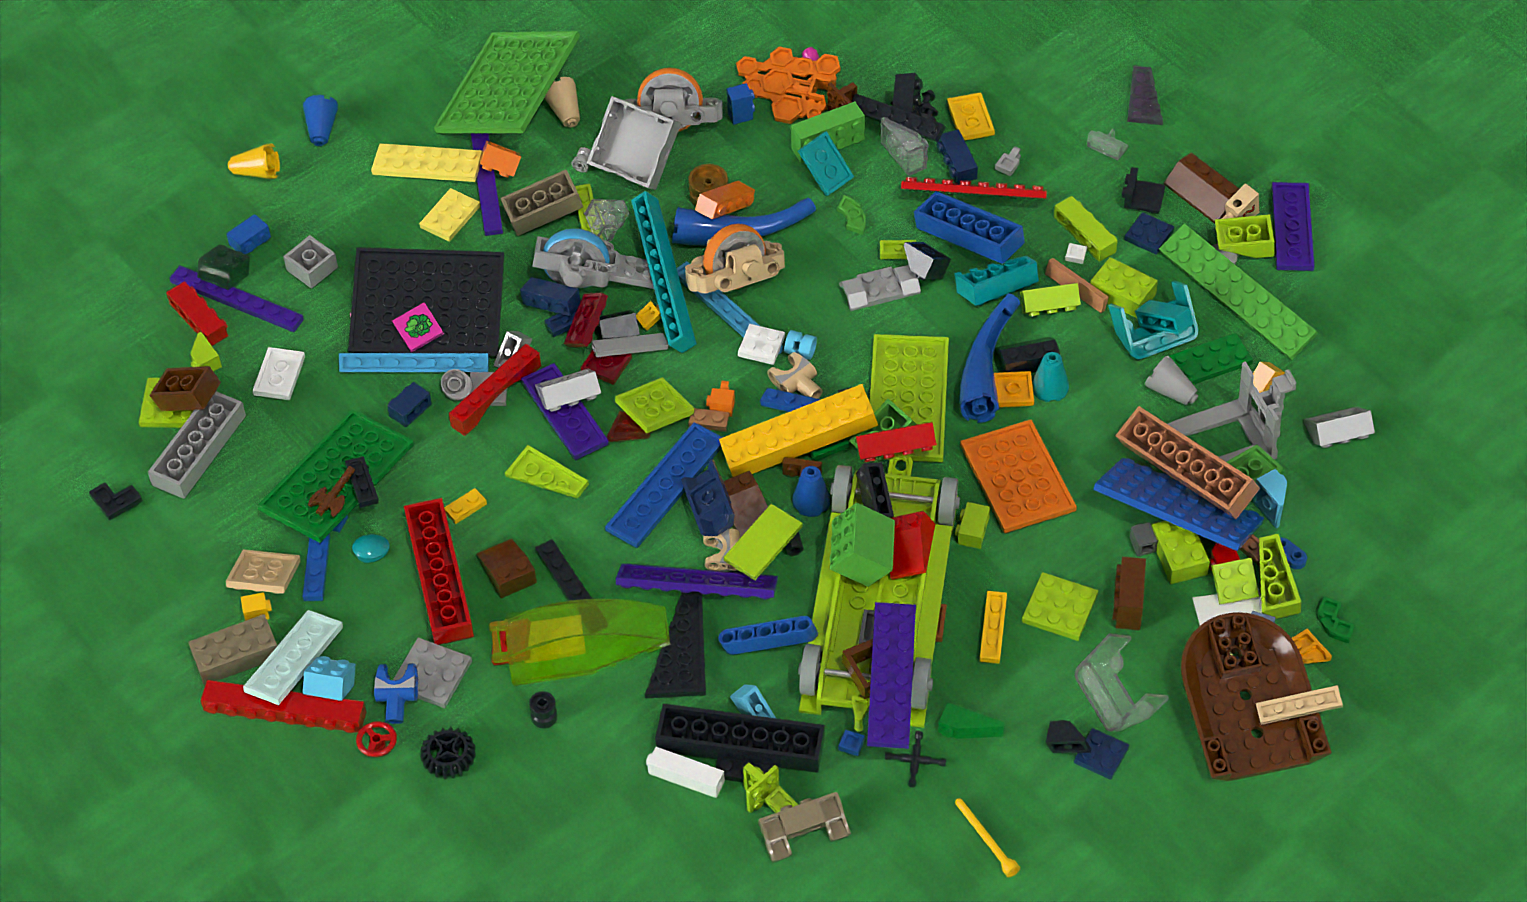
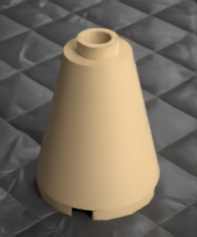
M560 77V81L555 82L554 80L544 99L562 124L572 128L580 121L576 84L570 77Z

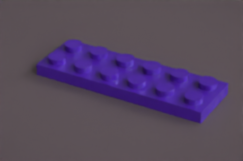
M1272 182L1276 269L1314 271L1309 183Z
M555 363L521 378V382L574 460H577L609 445L608 439L581 400L576 405H561V409L556 411L544 408L535 384L563 376Z

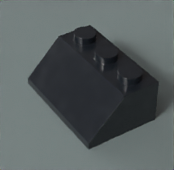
M1051 337L995 347L1002 372L1031 371V373L1037 371L1046 353L1056 352L1060 355L1056 340Z

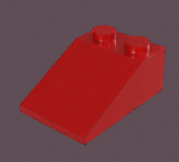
M924 511L892 517L891 519L895 520L893 570L890 572V578L893 580L926 573L936 524Z

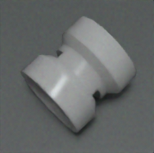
M581 147L578 150L577 156L572 161V166L575 170L579 172H586L590 165L587 164L591 152L590 149Z

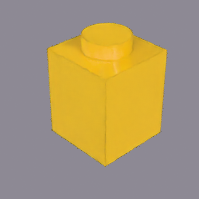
M264 592L241 597L245 621L265 614L267 620L270 619L269 611H272L270 599L266 600Z

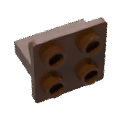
M852 82L839 90L832 83H829L827 92L828 110L831 111L852 103L851 101L855 93L857 94V85Z

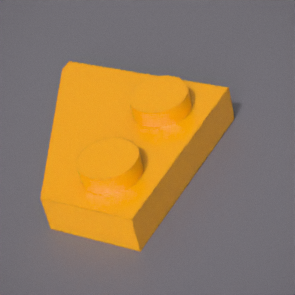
M1308 629L1292 637V640L1299 649L1304 664L1331 660L1332 655Z

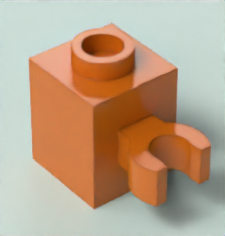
M721 381L720 389L712 388L711 395H707L706 406L709 407V410L729 412V416L732 417L735 405V390H729V381Z

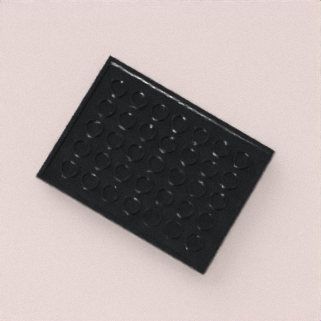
M356 247L348 352L411 353L392 320L425 303L444 334L412 353H489V358H497L500 338L504 252Z

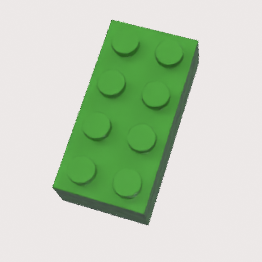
M852 102L791 125L792 151L800 163H803L804 161L798 150L826 131L837 149H842L865 140V115L856 102Z

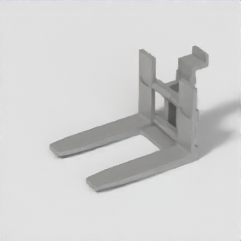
M1243 362L1239 398L1237 400L1168 423V425L1183 435L1189 436L1238 421L1252 446L1228 453L1219 458L1226 462L1257 444L1273 459H1277L1278 450L1276 442L1277 437H1280L1281 416L1284 409L1283 399L1285 398V393L1296 390L1297 382L1290 370L1287 369L1285 374L1272 378V385H1270L1269 390L1259 393L1253 384L1254 375L1247 363ZM1252 397L1258 406V413L1251 404Z

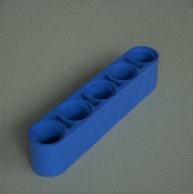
M800 616L725 629L719 634L718 638L725 651L730 655L810 642L816 639L818 630L810 617Z

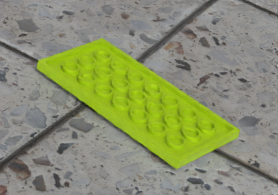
M874 334L870 404L873 412L875 413L889 399L916 424L933 422L937 445L933 446V450L922 452L921 448L914 449V453L907 455L912 458V461L943 462L949 337Z

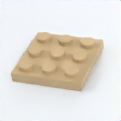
M243 549L226 579V587L256 592L265 591L275 594L285 593L300 564V555Z

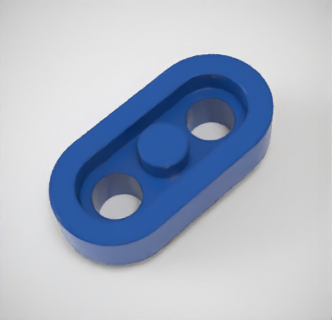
M1280 537L1289 567L1297 570L1302 569L1306 565V553L1288 539Z

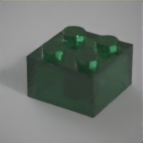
M219 244L198 259L197 278L229 290L249 275L250 256Z

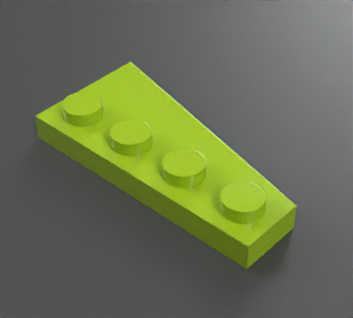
M529 445L526 446L505 472V476L577 499L589 485L588 480Z

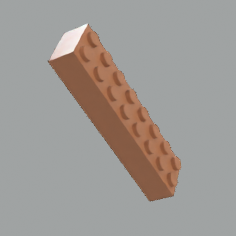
M1140 406L1137 407L1115 435L1125 447L1235 519L1238 518L1260 490L1252 478Z

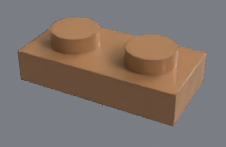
M694 408V414L689 419V427L695 422L708 430L726 432L730 417L729 412Z

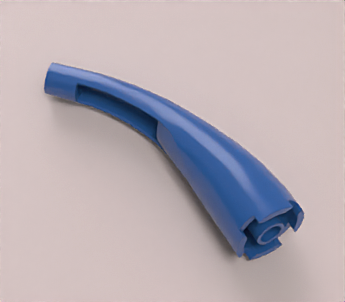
M807 197L788 209L769 215L755 217L723 215L715 219H711L693 209L678 207L675 215L672 243L707 246V241L719 230L732 224L748 225L763 237L799 222L814 213L816 207L813 201Z
M1008 293L987 318L976 336L966 360L960 384V407L962 416L968 421L970 418L977 420V423L987 422L993 419L995 412L999 410L992 360L995 345L1002 329L1020 305L1019 299L1013 294Z

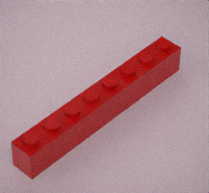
M207 680L201 697L203 710L211 714L222 713L228 716H243L248 719L258 718L269 722H285L290 725L300 724L307 727H322L327 730H343L347 733L359 732L367 713L363 701L349 699L340 701L291 691L277 705L245 693L244 685Z

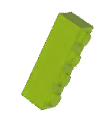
M1070 196L1055 205L1054 218L1081 245L1087 246V251L1099 262L1116 253L1118 240L1115 235L1111 234L1102 223H1099L1093 214L1083 207L1080 201Z

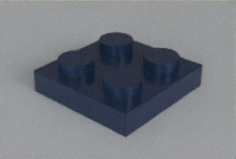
M1142 212L1126 233L1124 240L1157 255L1159 248L1174 232V226Z
M1092 728L1086 738L1091 747V753H1078L1074 763L1112 780L1130 745Z

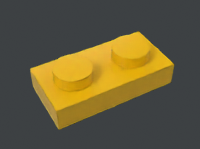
M474 488L444 507L446 515L457 524L487 505V501Z

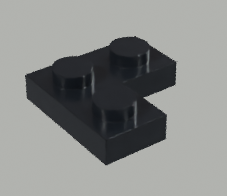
M106 482L89 491L90 497L109 521L143 502L142 497L132 485L114 494Z

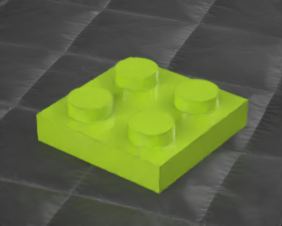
M1252 558L1211 565L1219 605L1260 597Z

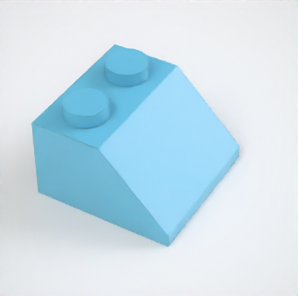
M1274 469L1256 479V484L1260 490L1253 497L1252 502L1272 525L1278 528L1284 505L1287 480L1284 475Z

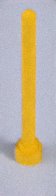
M957 798L955 800L956 806L1002 863V871L1006 877L1010 878L1016 875L1020 870L1018 863L1005 855L961 798Z

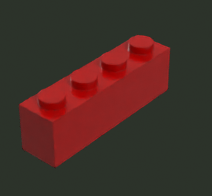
M184 281L166 292L169 304L197 334L202 332L211 346L228 337L226 330L228 326L224 319L218 318L216 311L208 307L205 299L198 296L193 286H189Z
M933 422L856 436L860 460L864 459V462L875 461L877 456L882 455L884 459L895 457V453L902 452L903 455L912 454L914 449L921 448L922 452L933 450V446L937 445Z

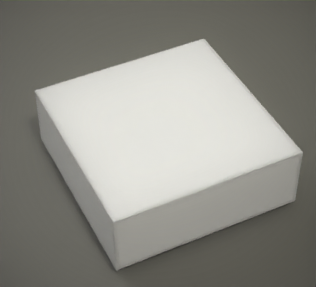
M1069 243L1065 261L1083 264L1087 246Z

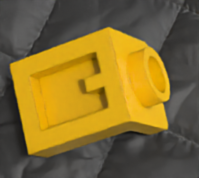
M651 301L636 314L637 320L647 331L662 318L658 304L654 305Z

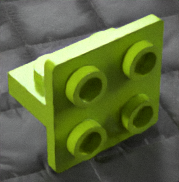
M750 763L743 767L744 789L746 790L747 811L749 813H752L755 809H760L764 804V799L779 786V768L776 765L765 774L759 767H754Z

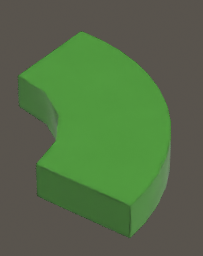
M844 195L837 206V212L843 214L847 219V230L863 235L866 228V216L861 205L851 197Z

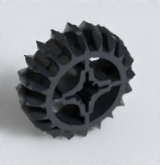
M451 726L449 730H445L442 727L441 732L434 730V735L428 734L427 740H423V747L420 749L421 762H423L424 768L428 769L430 775L435 773L437 779L443 775V778L446 780L448 776H451L453 779L456 774L462 776L463 770L469 772V766L473 765V759L476 757V747L471 736H468L466 731L461 733L459 727L455 731H453ZM463 748L464 752L461 756H459V750ZM437 750V757L434 759L432 755Z

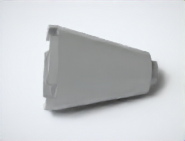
M1168 355L1159 362L1153 370L1152 377L1149 376L1144 384L1147 388L1184 405L1189 403L1192 405L1199 396L1197 395L1198 390Z

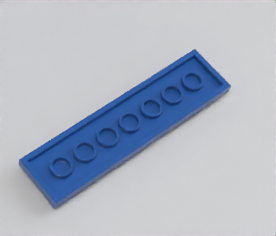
M694 422L605 526V531L638 548L685 492L681 479L699 476L709 464V460L713 459L722 448L719 439L723 437Z

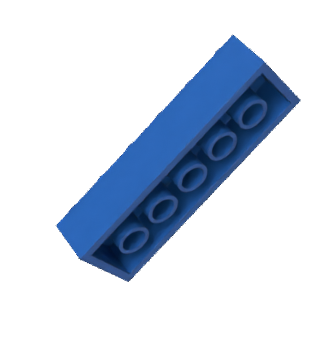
M937 191L914 211L917 229L1001 264L1025 243L1023 226Z

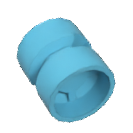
M790 330L785 341L784 353L791 354L796 352L804 358L811 360L815 352L817 337L808 334L802 336L801 332Z

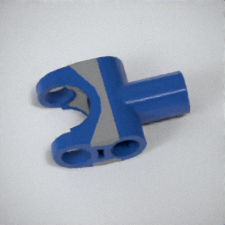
M409 663L404 676L395 681L390 680L387 665L380 664L375 677V701L387 702L386 723H404L405 701H417L419 679L416 664Z

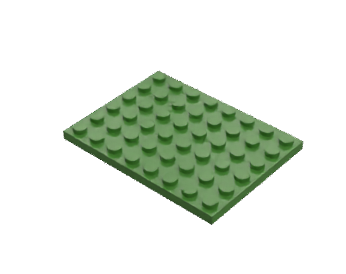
M579 32L491 33L434 126L435 132L524 133L580 38Z

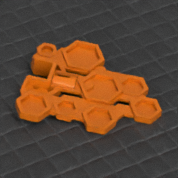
M780 46L770 53V58L765 62H758L756 58L744 56L736 63L739 76H743L746 79L742 84L747 83L749 89L753 90L755 98L760 97L772 100L771 106L775 121L792 124L798 118H804L806 115L807 119L820 115L827 109L824 95L816 94L817 89L828 90L829 83L836 87V74L841 70L837 56L824 54L816 61L808 58L793 57L790 48ZM759 71H763V72H768V73L764 75V74H759L758 72H759ZM792 75L800 77L811 75L808 80L793 78ZM788 93V94L798 95V96H801L802 98L796 97V96H791V95H786V94Z

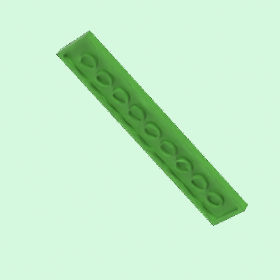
M1185 223L1159 248V251L1291 361L1318 335L1315 329Z

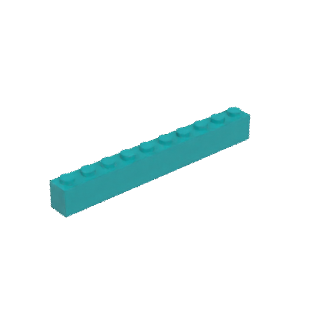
M644 191L631 201L668 344L683 353L695 346L696 340L659 200Z

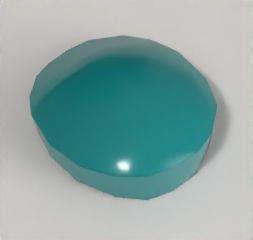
M369 534L356 539L352 549L359 561L370 563L383 558L388 553L390 544L383 536Z

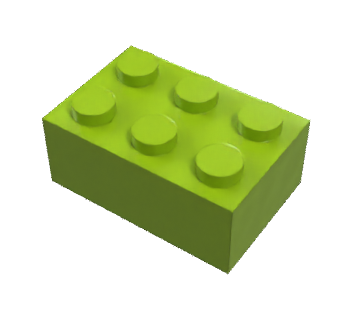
M1109 257L1091 280V285L1109 297L1107 304L1123 307L1125 313L1137 318L1135 310L1155 297L1158 280Z
M1168 521L1152 524V529L1158 541L1156 552L1170 584L1208 575L1210 561L1198 534Z

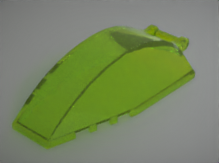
M582 599L557 602L534 609L506 613L505 621L489 623L494 653L492 654V662L509 661L512 684L514 686L594 674L598 672V669L609 665L613 667L616 665V662L627 658L631 660L635 658V655L646 651L649 653L670 645L666 607L633 600ZM500 631L506 632L507 652L501 651Z

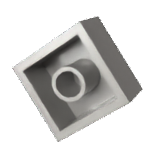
M310 235L283 256L286 270L311 289L338 268L335 253Z

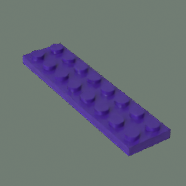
M624 563L621 564L616 576V585H621L623 588L634 586L645 590L659 588L662 591L680 590L683 593L696 591L701 594L719 593L722 596L739 595L743 598L757 596L761 599L774 598L778 584V576L760 575L756 580H753L744 573Z
M875 602L867 746L909 749L916 605Z

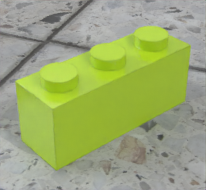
M1078 283L1020 292L1023 314L1028 313L1029 317L1040 315L1039 311H1047V314L1057 313L1060 308H1065V311L1076 310V306L1081 305Z

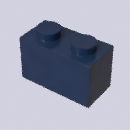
M413 382L387 405L389 416L406 428L432 405L431 396L428 391Z

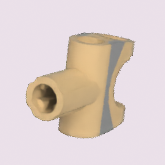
M796 352L788 355V360L793 366L792 369L783 371L771 367L767 371L771 382L780 391L793 393L798 390L802 395L819 399L823 393V390L811 380L817 376L815 367Z
M727 529L718 536H703V543L706 546H712V548L721 550L718 554L705 559V567L708 570L723 572L737 570L726 563L723 557L740 539V532L738 530Z

